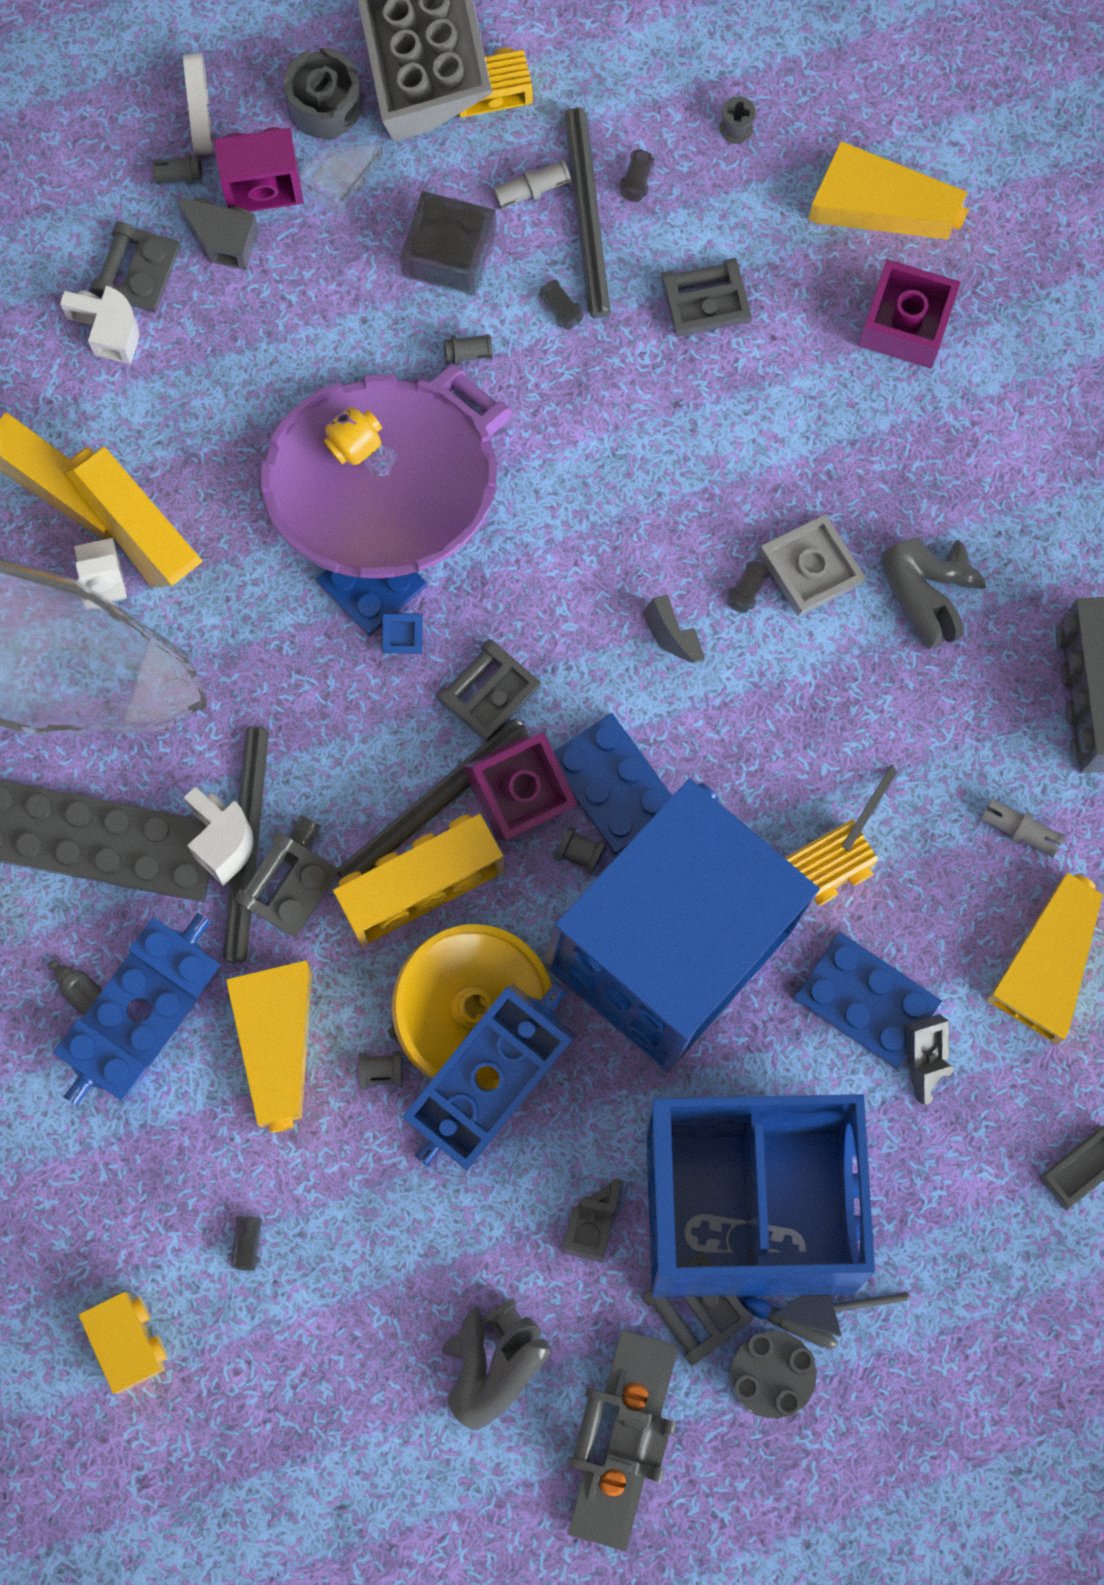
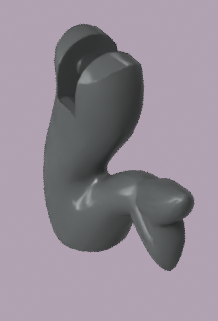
M920 537L900 542L881 554V560L890 588L897 602L912 623L923 645L927 649L940 646L943 637L947 642H953L964 635L963 625L957 609L946 596L929 585L923 578L940 583H954L966 588H986L982 575L968 564V553L965 546L959 540H956L946 560H941L934 555Z
M478 1306L472 1309L464 1319L459 1335L451 1337L444 1344L442 1353L462 1359L461 1372L447 1396V1401L455 1418L464 1426L472 1430H480L499 1417L517 1399L531 1377L551 1355L552 1351L548 1342L544 1339H538L541 1330L531 1318L525 1317L517 1321L501 1336L494 1350L488 1375L486 1353L483 1347L484 1325L481 1310Z

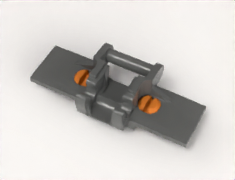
M621 1330L605 1393L586 1388L584 1396L588 1397L578 1439L573 1457L568 1456L566 1463L567 1466L584 1470L568 1535L615 1549L627 1550L644 1480L647 1478L662 1483L665 1470L661 1468L668 1437L669 1434H675L677 1422L660 1417L678 1345ZM606 1402L617 1405L618 1411L604 1464L600 1465L590 1462V1457Z

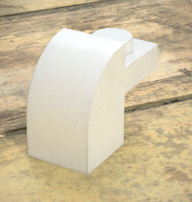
M108 286L105 287L102 299L86 291H79L78 293L64 291L60 305L66 319L93 325L88 339L93 354L131 364L139 339V328L128 300L119 291Z
M109 538L74 546L77 562H75L84 590L87 606L90 607L126 599L127 593L114 539Z
M194 787L184 797V800L192 814L207 827L187 846L195 860L224 886L243 868L250 858L254 843L253 832L241 807L235 800L226 807L213 793L205 796L199 789Z

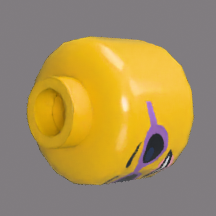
M350 407L326 425L325 434L327 438L323 442L341 465L345 462H348L350 465H358L381 446V439L377 432L382 429V426L369 410L362 414L358 409Z

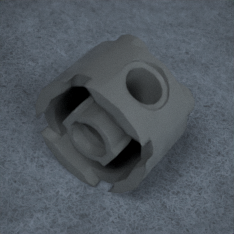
M319 48L320 52L311 54L310 50L300 53L293 59L284 74V92L288 112L293 123L303 133L316 138L333 140L354 126L361 114L362 97L359 78L353 62L343 53L330 48Z
M770 1330L751 1335L737 1346L730 1358L728 1380L732 1394L743 1408L756 1416L778 1419L795 1415L808 1403L815 1390L817 1370L814 1356L802 1341L789 1333Z

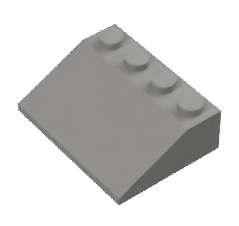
M358 0L382 122L394 142L430 132L493 93L473 0Z

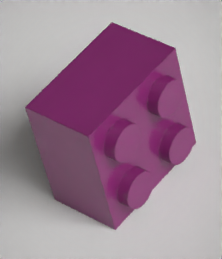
M270 127L262 132L250 134L231 133L223 138L214 139L220 182L228 208L238 206L253 212L304 204L291 128Z
M886 259L859 347L932 369L961 281Z
M533 731L462 766L496 839L507 841L578 805L544 732Z

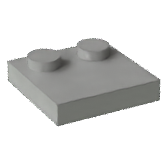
M826 514L762 545L758 550L759 556L798 617L843 595L866 580L864 573Z

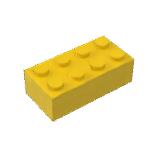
M470 814L463 815L453 820L448 825L449 830L435 837L433 833L426 834L412 843L413 849L399 856L397 852L390 853L376 861V868L363 875L360 871L351 873L338 882L340 887L334 889L333 892L361 947L505 872L504 856L481 814L472 818Z

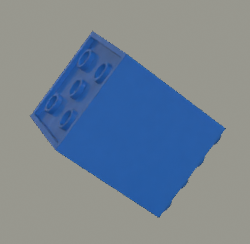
M689 778L555 923L544 966L668 1074L795 930L820 888L718 802V796L709 786L704 783L697 784Z
M864 1094L652 1099L646 1129L652 1298L854 1295L875 1273ZM853 1157L857 1158L858 1173H853ZM854 1198H859L860 1215H855ZM699 1214H708L746 1221V1223L739 1224L730 1231L728 1243L733 1252L704 1253L714 1267H703L701 1263L695 1267H681L699 1253V1251L689 1246L685 1238V1227L692 1217ZM701 1221L699 1227H692L691 1235L698 1237V1244L701 1246L706 1245L708 1239L721 1240L717 1248L726 1251L728 1250L726 1236L731 1225L721 1223L722 1232L709 1229L708 1221ZM768 1225L797 1231L804 1239L805 1252H798L799 1245L792 1243V1236L784 1235V1239L781 1242L771 1241L772 1231H768ZM774 1249L780 1252H768V1250Z

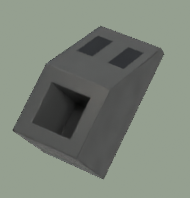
M181 198L179 207L183 219L208 260L212 263L247 270L258 233L255 214L238 206L230 208L217 206L202 198H195L193 200Z

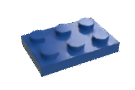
M610 713L554 751L575 800L615 855L621 852L672 797V794L613 713Z
M841 932L833 940L794 998L796 1002L895 1069L899 1067L907 1055L905 1025L932 1017L942 1002L941 999Z

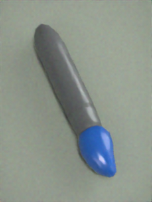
M747 1297L742 1300V1304L759 1319H767L774 1325L818 1346L830 1349L838 1346V1342L832 1334L773 1318L772 1315L781 1309L772 1307L764 1299Z

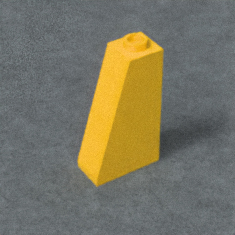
M841 141L813 200L808 220L819 224L948 239L953 228L961 229L969 211V208L963 206L967 191Z
M5 412L0 418V472L101 539L113 538L64 473L73 466L70 459Z
M87 446L70 459L73 466L64 473L151 587L173 586L203 562L105 446L93 451Z
M1067 873L1060 879L986 1000L1056 1045L1065 1040L1069 1033L1103 897L1102 893L1095 890L1096 885L1080 874H1074L1073 876Z
M307 960L226 979L257 1125L261 1128L269 1127L270 1133L294 1128L293 1121L302 1119L312 984L311 966Z

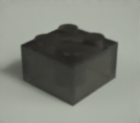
M422 191L400 257L402 276L475 296L496 232V210Z

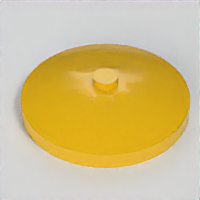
M481 924L460 925L440 931L417 946L402 965L392 995L394 1029L403 1051L415 1067L430 1079H433L504 989L511 983H514L528 996L541 1000L552 984L539 957L524 941L515 935L497 927ZM484 1066L478 1070L476 1078L482 1088L492 1089L498 1086L499 1074L494 1068Z

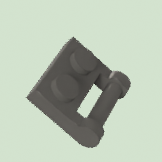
M116 222L112 231L113 242L99 278L93 280L90 292L102 297L105 287L108 286L119 291L128 300L130 306L156 313L181 248L180 242L135 229L125 222ZM128 244H136L138 247L122 288L114 286L113 282Z
M736 258L726 259L721 265L676 274L672 270L661 272V282L676 337L750 322L751 313ZM725 279L729 283L681 294L678 291L680 288Z
M488 639L480 647L482 652L448 688L442 687L435 694V698L444 707L455 714L485 742L495 735L541 686V682L491 639ZM493 662L498 664L501 668L464 704L459 699L462 694Z
M278 830L272 839L275 844L245 890L240 889L234 900L296 938L340 869ZM287 853H292L296 856V859L268 902L264 904L258 900L259 896Z
M701 1251L681 1267H695L699 1263L703 1267L714 1266L703 1251ZM652 1289L641 1296L648 1307L651 1305L654 1307L686 1351L684 1357L690 1366L695 1365L753 1320L736 1296L684 1297V1301L710 1335L700 1343L668 1298H652Z

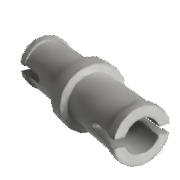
M562 159L557 163L534 172L531 169L523 172L524 176L498 186H493V190L500 209L503 210L505 207L531 197L533 200L541 198V193L571 183V177L566 163Z
M995 798L991 799L988 809L1000 814L1002 817L985 810L981 821L987 822L1012 835V841L1018 844L1020 841H1023L1050 855L1052 858L1059 847L1044 839L1060 846L1065 837L1064 834H1060L1033 820L1034 815L1028 812L1023 815L998 802Z

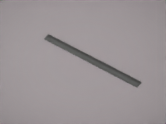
M893 764L886 772L842 844L843 848L848 852L897 772Z

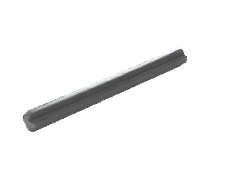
M577 107L567 110L565 116L588 310L592 318L607 317L610 314V304L587 115L583 108Z
M512 719L339 866V877L342 879L357 871H360L363 875L376 866V861L392 853L471 785L462 766L527 735L528 731L519 720Z
M255 726L248 727L245 730L238 804L252 829L254 843L247 863L230 879L223 949L224 960L232 963H242L247 959L251 910L236 902L234 898L240 889L245 890L256 870L269 733L265 728Z

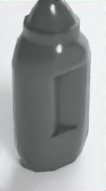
M52 960L49 963V968L54 970L56 982L59 984L62 996L84 1016L102 992V989L86 973L59 965L57 960Z

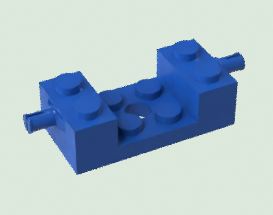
M196 913V916L185 931L181 932L170 929L154 917L151 918L129 948L127 958L82 1019L76 1020L53 1052L68 1063L76 1075H78L69 1090L63 1095L65 1099L70 1101L80 1088L71 1101L72 1104L78 1107V1104L91 1086L105 1089L120 1101L125 1102L221 969V964L204 953L197 943L209 924H211L208 919L205 918L197 930H195L203 919L202 915ZM137 999H143L151 1006L150 1017L141 1023L131 1021L127 1014L129 1004Z
M555 981L541 1000L528 996L514 983L508 985L402 1116L404 1120L428 1138L419 1152L415 1154V1157L420 1161L428 1150L431 1149V1152L422 1162L424 1165L429 1166L442 1150L467 1171L576 1037L573 1031L559 1021L554 1012V1009L566 994L569 993L563 987L557 996L552 999V996L561 987L559 983ZM489 1066L498 1072L499 1084L496 1088L484 1089L478 1084L476 1075L481 1067Z

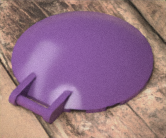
M456 364L450 365L430 383L424 380H419L418 383L398 380L396 375L388 374L365 375V380L342 385L341 381L336 382L308 396L285 416L272 434L265 461H262L261 490L266 511L274 528L295 552L319 567L342 575L359 578H390L421 571L441 562L460 549L475 534L489 512L496 490V456L494 455L489 437L508 421L512 409L502 401L497 403L467 379L465 371ZM454 389L458 390L484 411L485 414L480 416L453 394L452 391ZM354 407L362 414L369 410L382 426V429L377 432L381 439V445L393 449L398 454L389 475L373 476L363 461L358 465H350L348 462L341 465L323 442L327 438L325 434L326 425L347 408Z

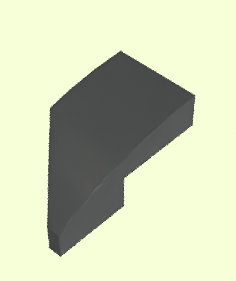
M668 595L653 598L643 611V615L660 648L691 663L703 661L705 657L695 628L680 631Z
M940 1014L905 1025L906 1048L911 1079L917 1101L924 1106L930 1104L934 1099L931 1091L941 1077L945 1075L949 1077L955 1069L946 1062L949 1058V1020Z
M615 1179L602 1190L590 1197L587 1195L579 1200L578 1206L572 1209L562 1253L603 1263L622 1180Z

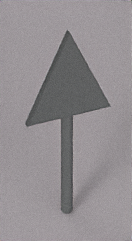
M900 1293L834 1304L831 1295L799 1296L772 1315V1317L841 1337L835 1312L905 1302L910 1299V1295L908 1293Z

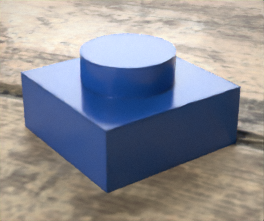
M382 613L381 652L389 654H422L423 614Z

